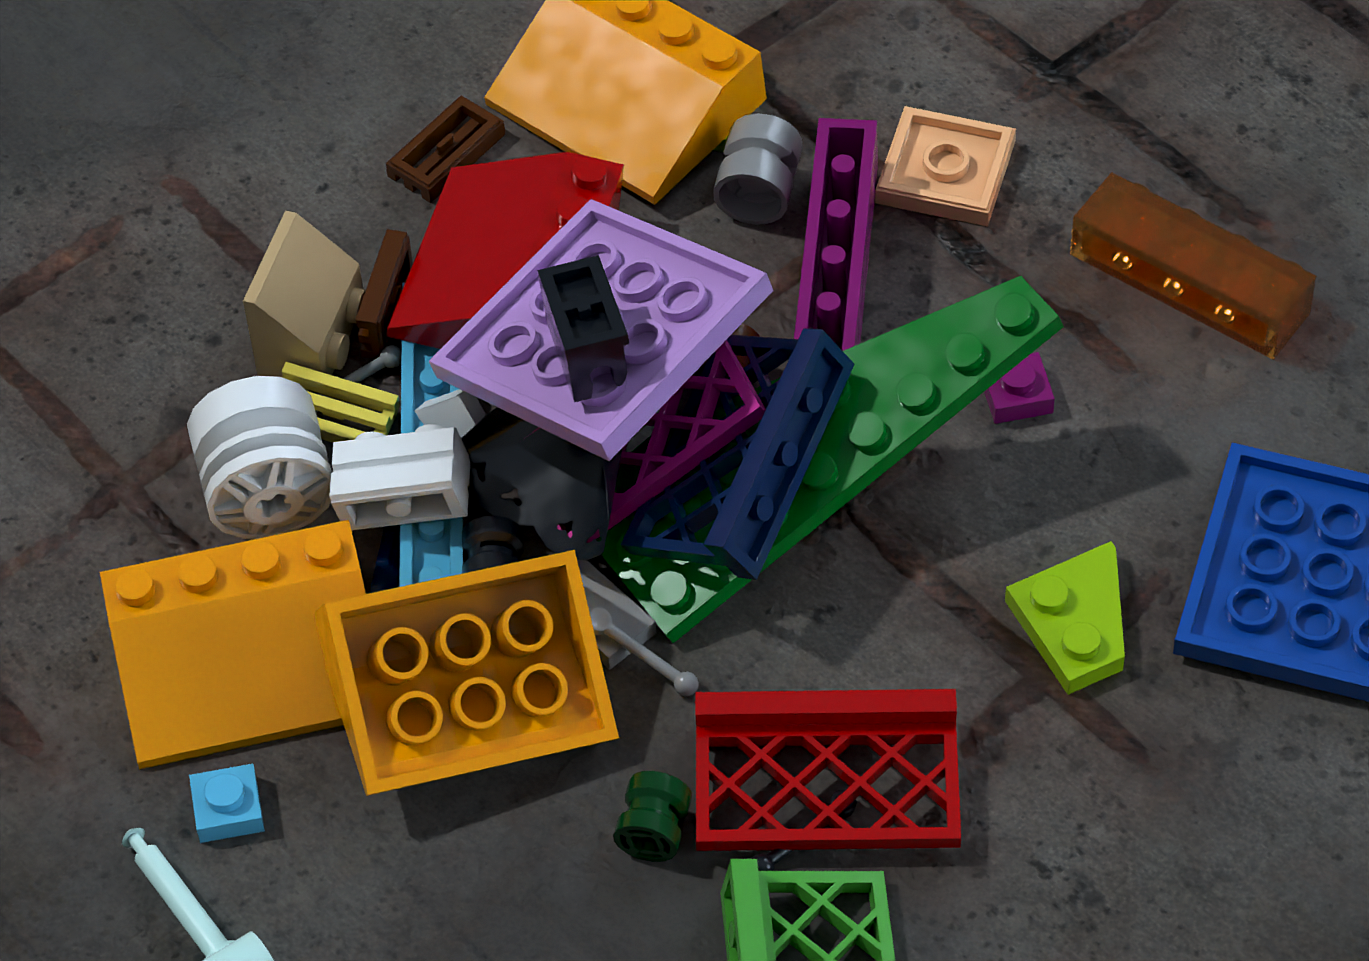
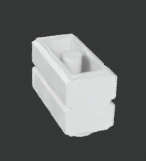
M426 424L418 427L415 432L386 436L379 432H364L359 434L355 440L333 442V472L331 473L329 496L339 520H349L351 530L468 516L469 492L467 486H469L470 460L456 427L446 428L437 424Z

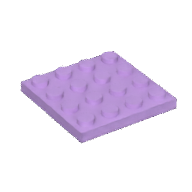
M590 199L429 360V363L438 379L610 461L774 290L767 273ZM599 255L628 333L629 344L623 346L627 377L621 386H617L610 372L611 367H597L590 374L593 382L592 398L574 403L547 325L537 270Z

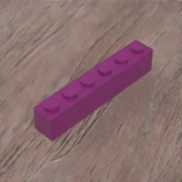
M819 118L794 339H799L803 328L822 329L842 351L860 344L878 170L877 120Z

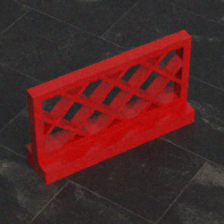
M956 689L695 692L697 851L961 848ZM915 744H943L944 760L926 776L902 757ZM850 745H868L881 756L862 776H858L837 757ZM737 746L751 759L728 778L709 762V747ZM785 746H803L816 757L795 778L772 758ZM891 766L915 785L895 805L891 804L870 786ZM826 767L849 785L829 806L805 787ZM760 768H763L784 786L763 807L739 788ZM943 778H945V792L936 785ZM710 780L719 787L711 795ZM926 794L946 811L947 827H919L904 814ZM860 795L883 814L870 828H853L839 816ZM794 796L817 815L804 829H787L773 817ZM728 797L752 816L738 829L710 830V813ZM893 824L897 826L896 828H890Z

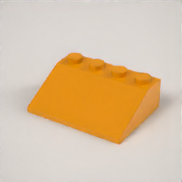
M545 0L484 98L487 106L565 152L624 164L622 186L655 205L728 136L735 120L752 114L767 99L760 51L668 0Z
M349 520L100 572L108 622L139 769L344 725L329 680L314 613L326 602L366 594Z
M575 550L326 602L314 613L329 680L366 796L619 739Z

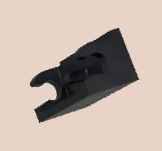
M599 255L537 270L547 325L574 403L592 398L593 382L590 374L597 367H611L610 372L615 384L621 386L627 377L623 346L629 344V338Z

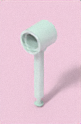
M132 828L125 833L122 845L126 848L133 847L136 851V864L206 956L202 961H274L265 945L252 931L235 941L225 938L158 847L145 843L143 840L145 830L143 828Z

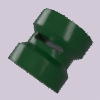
M641 771L633 774L629 779L625 793V803L629 808L619 816L613 834L616 845L628 855L641 860L664 862L672 859L677 854L681 840V830L678 827V822L688 815L692 801V791L688 785L679 778L663 772Z

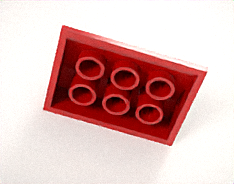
M560 152L451 167L387 327V337L441 349L590 199L619 211L624 164L571 152Z

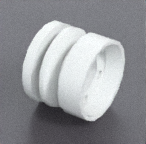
M253 376L231 381L209 392L193 408L187 422L190 442L197 470L200 472V481L210 521L223 533L242 539H259L292 532L312 523L329 508L331 503L329 493L332 470L328 463L325 445L322 443L320 426L312 397L299 383L274 376Z

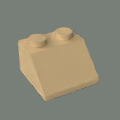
M284 212L243 300L258 376L283 378L281 371L285 362L332 375L335 369L341 370L347 360L350 345L349 336L356 324V317L366 289H363L359 263L295 212Z

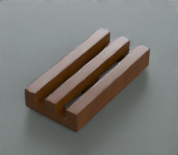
M461 95L386 162L387 176L394 181L402 178L405 188L412 192L420 189L422 198L431 203L441 194L451 167L473 165L505 135L504 121ZM468 116L471 117V119L468 122H466L457 132H455L454 134L450 133ZM435 146L437 147V150L433 152L417 168L413 167L429 151H431Z
M386 230L356 317V326L360 328L358 339L362 343L360 349L361 357L377 359L380 357L381 350L390 343L391 337H387V327L401 295L402 283L406 282L413 265L410 239L407 236V232Z

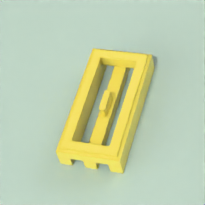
M285 362L281 371L283 378L299 383L304 389L382 413L307 391L312 397L316 411L339 420L346 419L375 428L374 432L388 435L400 407L399 395ZM317 417L321 439L330 442L355 440L359 434L364 433V431Z

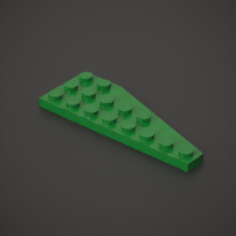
M1018 276L843 351L855 365L761 572L1064 327L1058 314L1022 276ZM780 378L771 381V383L774 384L775 382L780 380ZM761 386L754 388L757 394L762 392ZM740 395L732 398L736 409L744 404ZM722 405L715 409L712 419L721 420L726 416ZM760 421L746 430L748 437L756 432ZM675 428L670 429L663 453L669 443V440ZM651 436L631 452L645 454ZM736 439L710 456L711 461L713 462L738 445ZM621 464L615 492L624 493L634 486L641 466ZM700 464L678 479L675 485H679L701 470ZM740 466L719 479L723 491L731 486ZM709 487L683 503L687 515L713 499ZM634 511L608 530L604 552L601 555L648 614L656 621V624L669 640L675 643L752 579L737 578L726 566L630 554L621 546V543L636 513ZM672 511L655 523L649 537H656L676 524ZM715 520L694 533L697 543H705ZM601 536L596 539L597 542L601 541Z

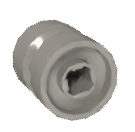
M760 113L745 115L735 120L729 130L723 152L725 158L719 167L713 189L714 201L720 210L740 222L756 225L772 223L782 218L788 207L793 188V177L797 172L802 152V138L796 128L781 118Z

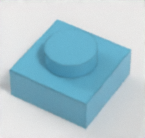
M253 763L189 775L196 829L200 843L265 831L257 777Z

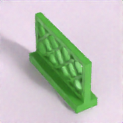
M730 859L720 892L727 961H776V957L789 944L810 961H839L855 944L876 961H895L884 871H758L757 859ZM769 893H793L810 908L793 924H790L770 907ZM840 893H869L871 912L858 925L831 904ZM818 915L822 916L846 936L829 954L802 933ZM872 927H873L874 937H872L869 933H867ZM773 931L780 936L775 942Z

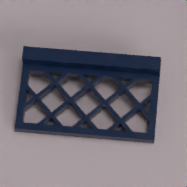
M803 328L799 339L730 335L727 338L735 355L749 357L751 363L743 369L751 384L758 381L761 386L762 392L758 396L766 410L758 428L750 437L747 436L746 431L738 434L735 437L738 445L713 462L710 457L706 460L704 459L699 463L701 470L677 486L675 482L672 485H668L658 495L650 498L638 507L621 543V546L632 555L726 566L737 578L758 579L855 365L822 329ZM716 352L708 358L701 372V377H709ZM788 360L780 380L772 384L768 373ZM693 389L681 416L696 417L704 390ZM720 392L716 408L722 405L726 416L721 420H725L745 405L743 404L736 409L732 398L739 393ZM675 429L662 456L674 457L685 449L691 430ZM740 466L731 486L723 491L719 479ZM709 487L713 499L687 515L683 503ZM672 511L676 524L656 537H649L655 523ZM715 520L705 543H697L694 533Z

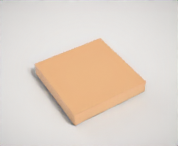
M904 106L875 190V203L988 227L1015 144L1016 128Z

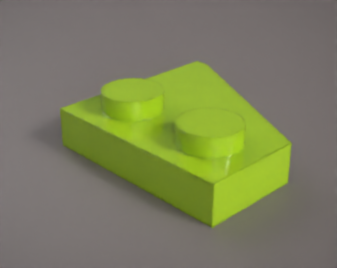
M1112 541L1006 587V604L1067 695L1123 671L1125 652L1117 553Z

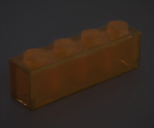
M1113 172L1109 174L1073 217L1070 255L1273 360L1310 315L1316 275L1304 270L1293 261L1284 260L1260 248L1244 236L1233 234L1201 218L1196 212L1182 208L1150 192L1145 186L1132 183Z

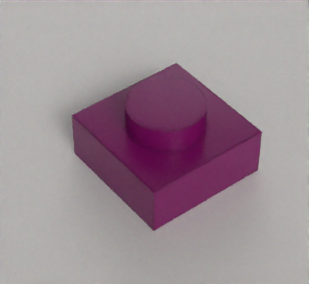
M1039 352L1031 353L984 391L994 424L1042 416L1054 412L1055 398Z

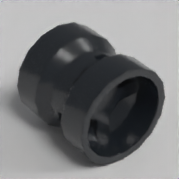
M484 516L467 523L462 530L463 555L467 559L462 566V574L519 562V558L524 552L522 527L512 519L501 516Z

